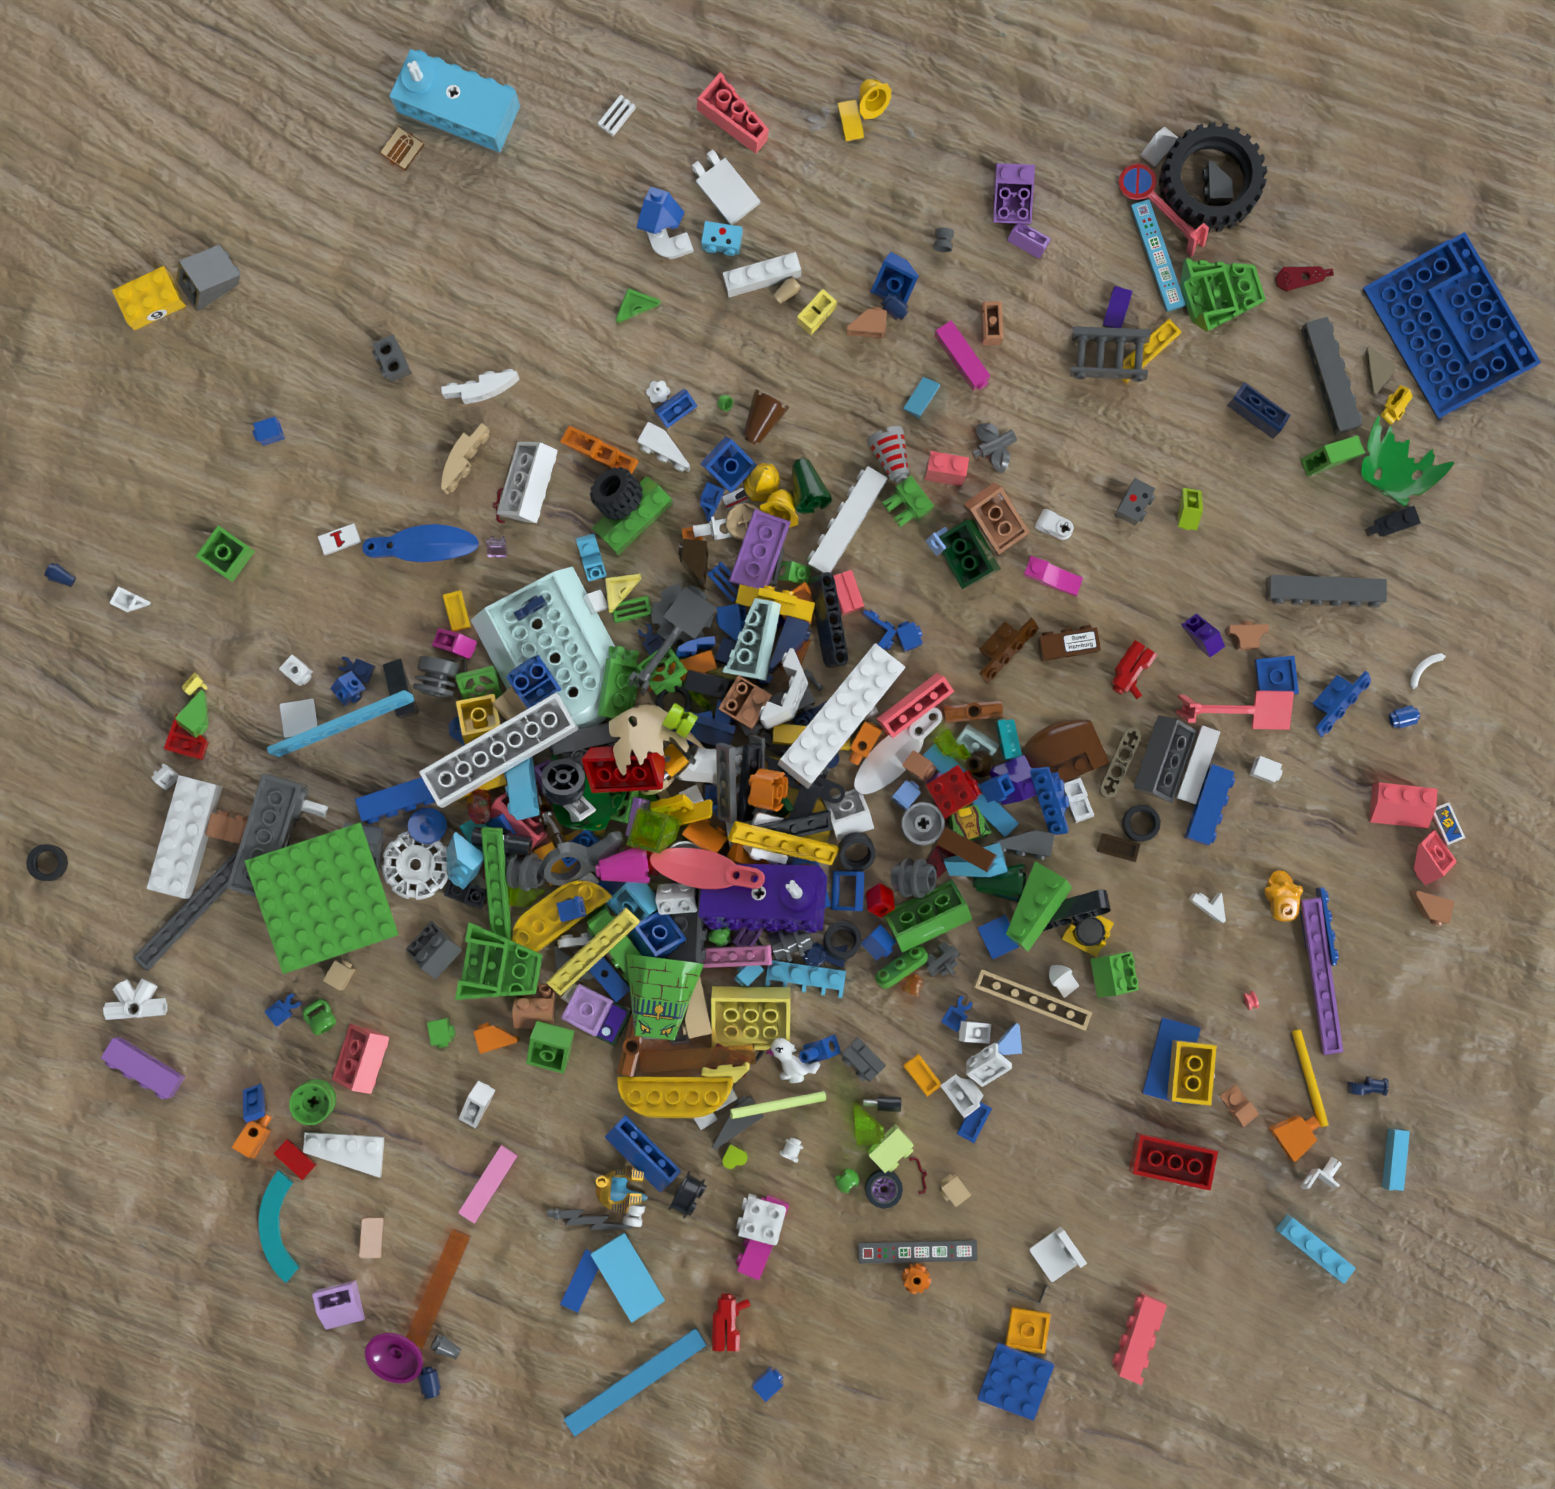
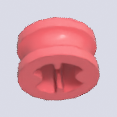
M1251 991L1249 995L1247 993L1243 994L1245 1005L1249 1011L1253 1007L1259 1008V1002L1254 991Z

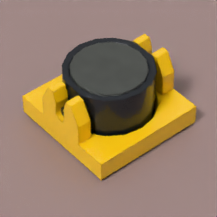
M1096 916L1068 924L1061 939L1097 957L1101 948L1105 946L1106 939L1110 937V930L1114 922L1102 916Z

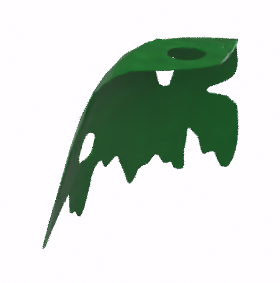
M1378 415L1367 442V450L1370 456H1366L1363 459L1362 478L1382 495L1403 506H1407L1408 496L1425 493L1449 472L1454 462L1451 461L1433 466L1435 454H1433L1432 449L1419 463H1414L1415 458H1408L1410 440L1395 442V435L1392 433L1391 426H1389L1381 442L1382 426H1379L1380 415ZM1380 467L1382 476L1381 479L1376 480L1374 474ZM1415 471H1422V476L1417 480L1412 478V474Z
M553 753L551 761L558 760L557 756ZM584 771L585 791L582 796L596 811L578 822L571 821L569 812L563 806L553 803L554 813L559 823L566 827L579 830L601 831L606 828L610 815L615 813L620 807L627 791L615 792L614 796L616 794H621L622 796L614 798L613 803L616 808H613V797L609 795V792H591ZM574 825H579V826H584V827H582V828H580V827H574Z

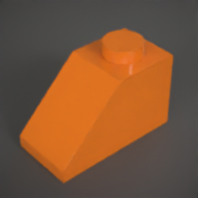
M489 1022L478 1025V1030L473 1031L480 1054L520 1041L518 1036L495 1024L490 1026Z

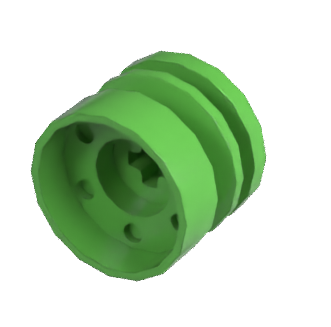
M322 1079L306 1081L292 1093L289 1100L290 1112L298 1122L304 1125L318 1124L334 1110L336 1093L334 1088ZM314 1096H316V1100L319 1101L316 1104H313L314 1101L311 1100Z

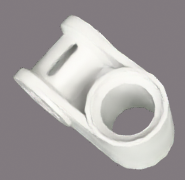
M1048 509L1042 510L1035 524V528L1039 531L1050 534L1060 540L1068 539L1074 529L1070 520ZM1063 527L1067 528L1065 533L1061 532Z

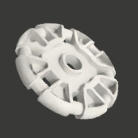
M409 831L399 834L396 840L391 841L387 845L382 856L384 862L381 868L386 884L389 883L394 893L406 899L410 897L422 900L435 895L434 892L444 887L448 881L447 862L445 861V857L447 859V846L444 847L440 842L441 839L432 844L422 843V846L415 845L416 840L411 837ZM404 843L407 848L401 852L399 846ZM433 846H434V847L437 849V851H438V852L435 853V854H433V852L430 851V849H431ZM392 858L397 859L396 867L391 866ZM415 859L421 862L419 870H413L411 867V862ZM436 863L442 864L441 871H435ZM397 875H400L403 879L399 883L395 879ZM432 879L434 883L428 886L426 881ZM417 884L416 890H410V885Z

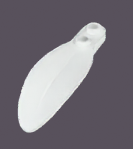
M934 707L894 738L889 735L884 738L869 753L859 768L854 781L855 790L860 794L873 793L897 779L906 770L902 765L911 752L914 750L919 753L925 737L942 721L941 711ZM931 713H934L936 715V719L934 721H931L929 719V715ZM917 727L923 729L921 734L915 733Z

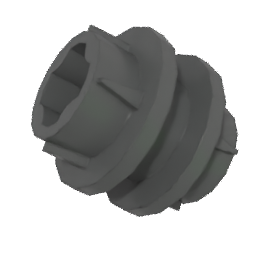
M509 852L505 856L508 886L514 889L520 886L523 891H530L532 888L537 889L545 880L540 867L543 860L539 859L538 855L533 852L529 855Z
M905 858L902 863L894 865L891 872V885L895 889L894 891L900 892L903 897H910L913 894L916 898H923L925 894H929V892L935 889L937 881L936 870L933 865L927 864L924 859H917L914 862L912 859Z
M778 929V931H771L767 935L777 961L787 958L788 962L792 961L790 954L799 951L801 957H804V951L811 949L813 946L810 935L805 930L788 932L786 929Z

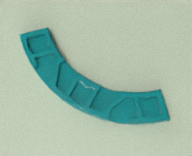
M278 1170L268 1184L262 1198L259 1211V1235L269 1264L275 1273L287 1283L300 1266L290 1256L286 1247H284L279 1217L285 1196L294 1182L282 1171Z

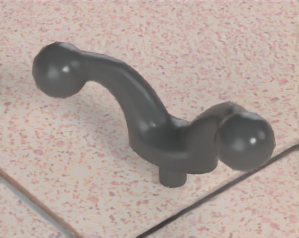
M806 668L803 671L806 678L811 680L817 690H822L823 685L818 683L813 673Z

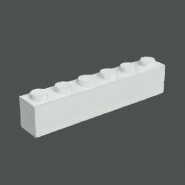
M869 466L865 471L863 469L860 471L856 478L858 480L855 487L851 486L847 493L849 498L846 503L842 502L837 509L838 516L836 519L832 518L827 526L829 529L827 534L821 535L817 542L819 547L816 552L812 550L807 558L809 561L808 567L819 574L831 573L887 482L886 476Z

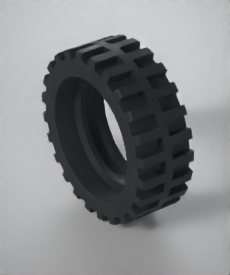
M1210 122L1208 127L1204 128L1203 124L1196 126L1193 132L1191 129L1185 131L1183 137L1179 136L1161 167L1162 172L1159 176V183H1162L1159 189L1160 195L1165 194L1164 202L1185 222L1191 224V227L1195 230L1205 223L1209 227V231L1211 228H1216V232H1220L1225 226H1228V229H1230L1238 221L1242 222L1260 199L1263 193L1262 190L1266 185L1267 179H1264V176L1267 173V166L1262 167L1265 157L1264 154L1259 155L1257 152L1260 146L1258 143L1253 145L1250 142L1251 136L1248 133L1245 136L1239 133L1241 129L1235 127L1234 130L1229 129V124L1223 123L1221 127H1218L1216 122ZM1205 149L1217 150L1229 155L1236 161L1244 176V186L1241 194L1235 201L1226 206L1215 207L1202 204L1189 195L1181 181V170L1184 162L1192 153Z

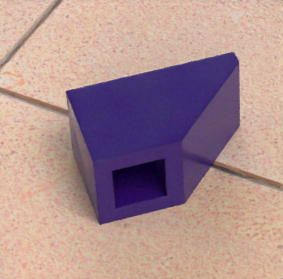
M1197 613L1181 624L1196 646L1208 657H1212L1225 647L1220 632Z

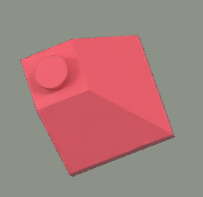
M1436 830L1431 831L1417 848L1414 871L1417 878L1424 885L1445 876L1457 862Z

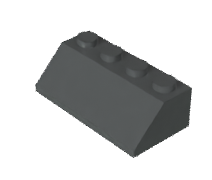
M1158 715L1145 756L1141 762L1138 776L1135 779L1134 788L1144 794L1173 803L1197 730L1178 719Z

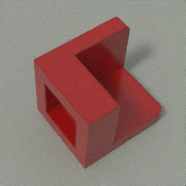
M878 883L866 892L867 910L882 918L895 909L893 890L885 885Z

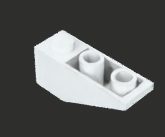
M648 422L637 441L640 450L646 454H650V452L655 454L656 458L663 463L668 461L674 464L673 467L680 472L684 470L689 472V463L666 431Z

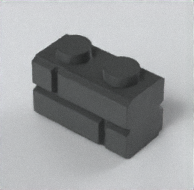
M856 1037L841 1052L844 1056L842 1061L849 1068L853 1065L858 1070L855 1074L863 1082L865 1080L870 1082L886 1066L859 1037Z

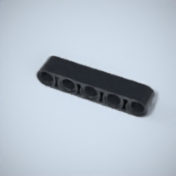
M825 572L810 578L812 601L815 603L814 613L823 662L826 667L834 668L847 664L848 652L835 579L831 573Z
M1095 890L1065 899L1043 931L1109 913L1111 907L1107 891Z

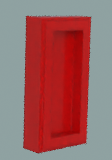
M289 1138L274 1153L301 1180H304L317 1165Z

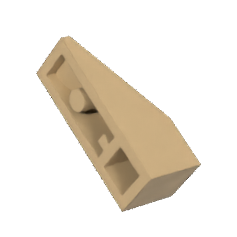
M700 976L686 1009L684 1023L681 1024L683 1035H687L689 1039L712 1034Z

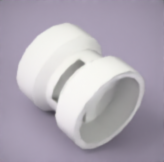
M637 1204L629 1206L628 1213L623 1217L622 1223L641 1227L643 1221L641 1216L645 1211V1206Z

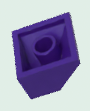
M1024 755L993 767L989 773L991 778L1008 773L1015 788V791L1006 796L1007 799L1001 801V805L1024 801L1037 795L1030 774L1031 767Z

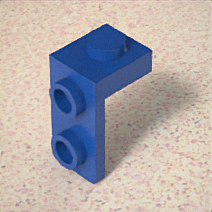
M864 610L862 616L886 632L878 646L883 650H889L895 642L892 640L897 632L894 630L895 627L888 621L884 623L878 619L879 615L874 611L870 610L868 612Z

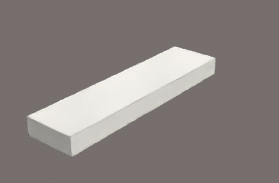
M1203 725L1200 727L1176 797L1177 799L1196 804L1220 731Z

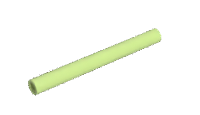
M822 1091L730 1109V1117L735 1119L826 1101V1094Z

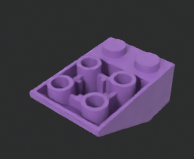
M995 164L993 222L1031 224L1035 165Z

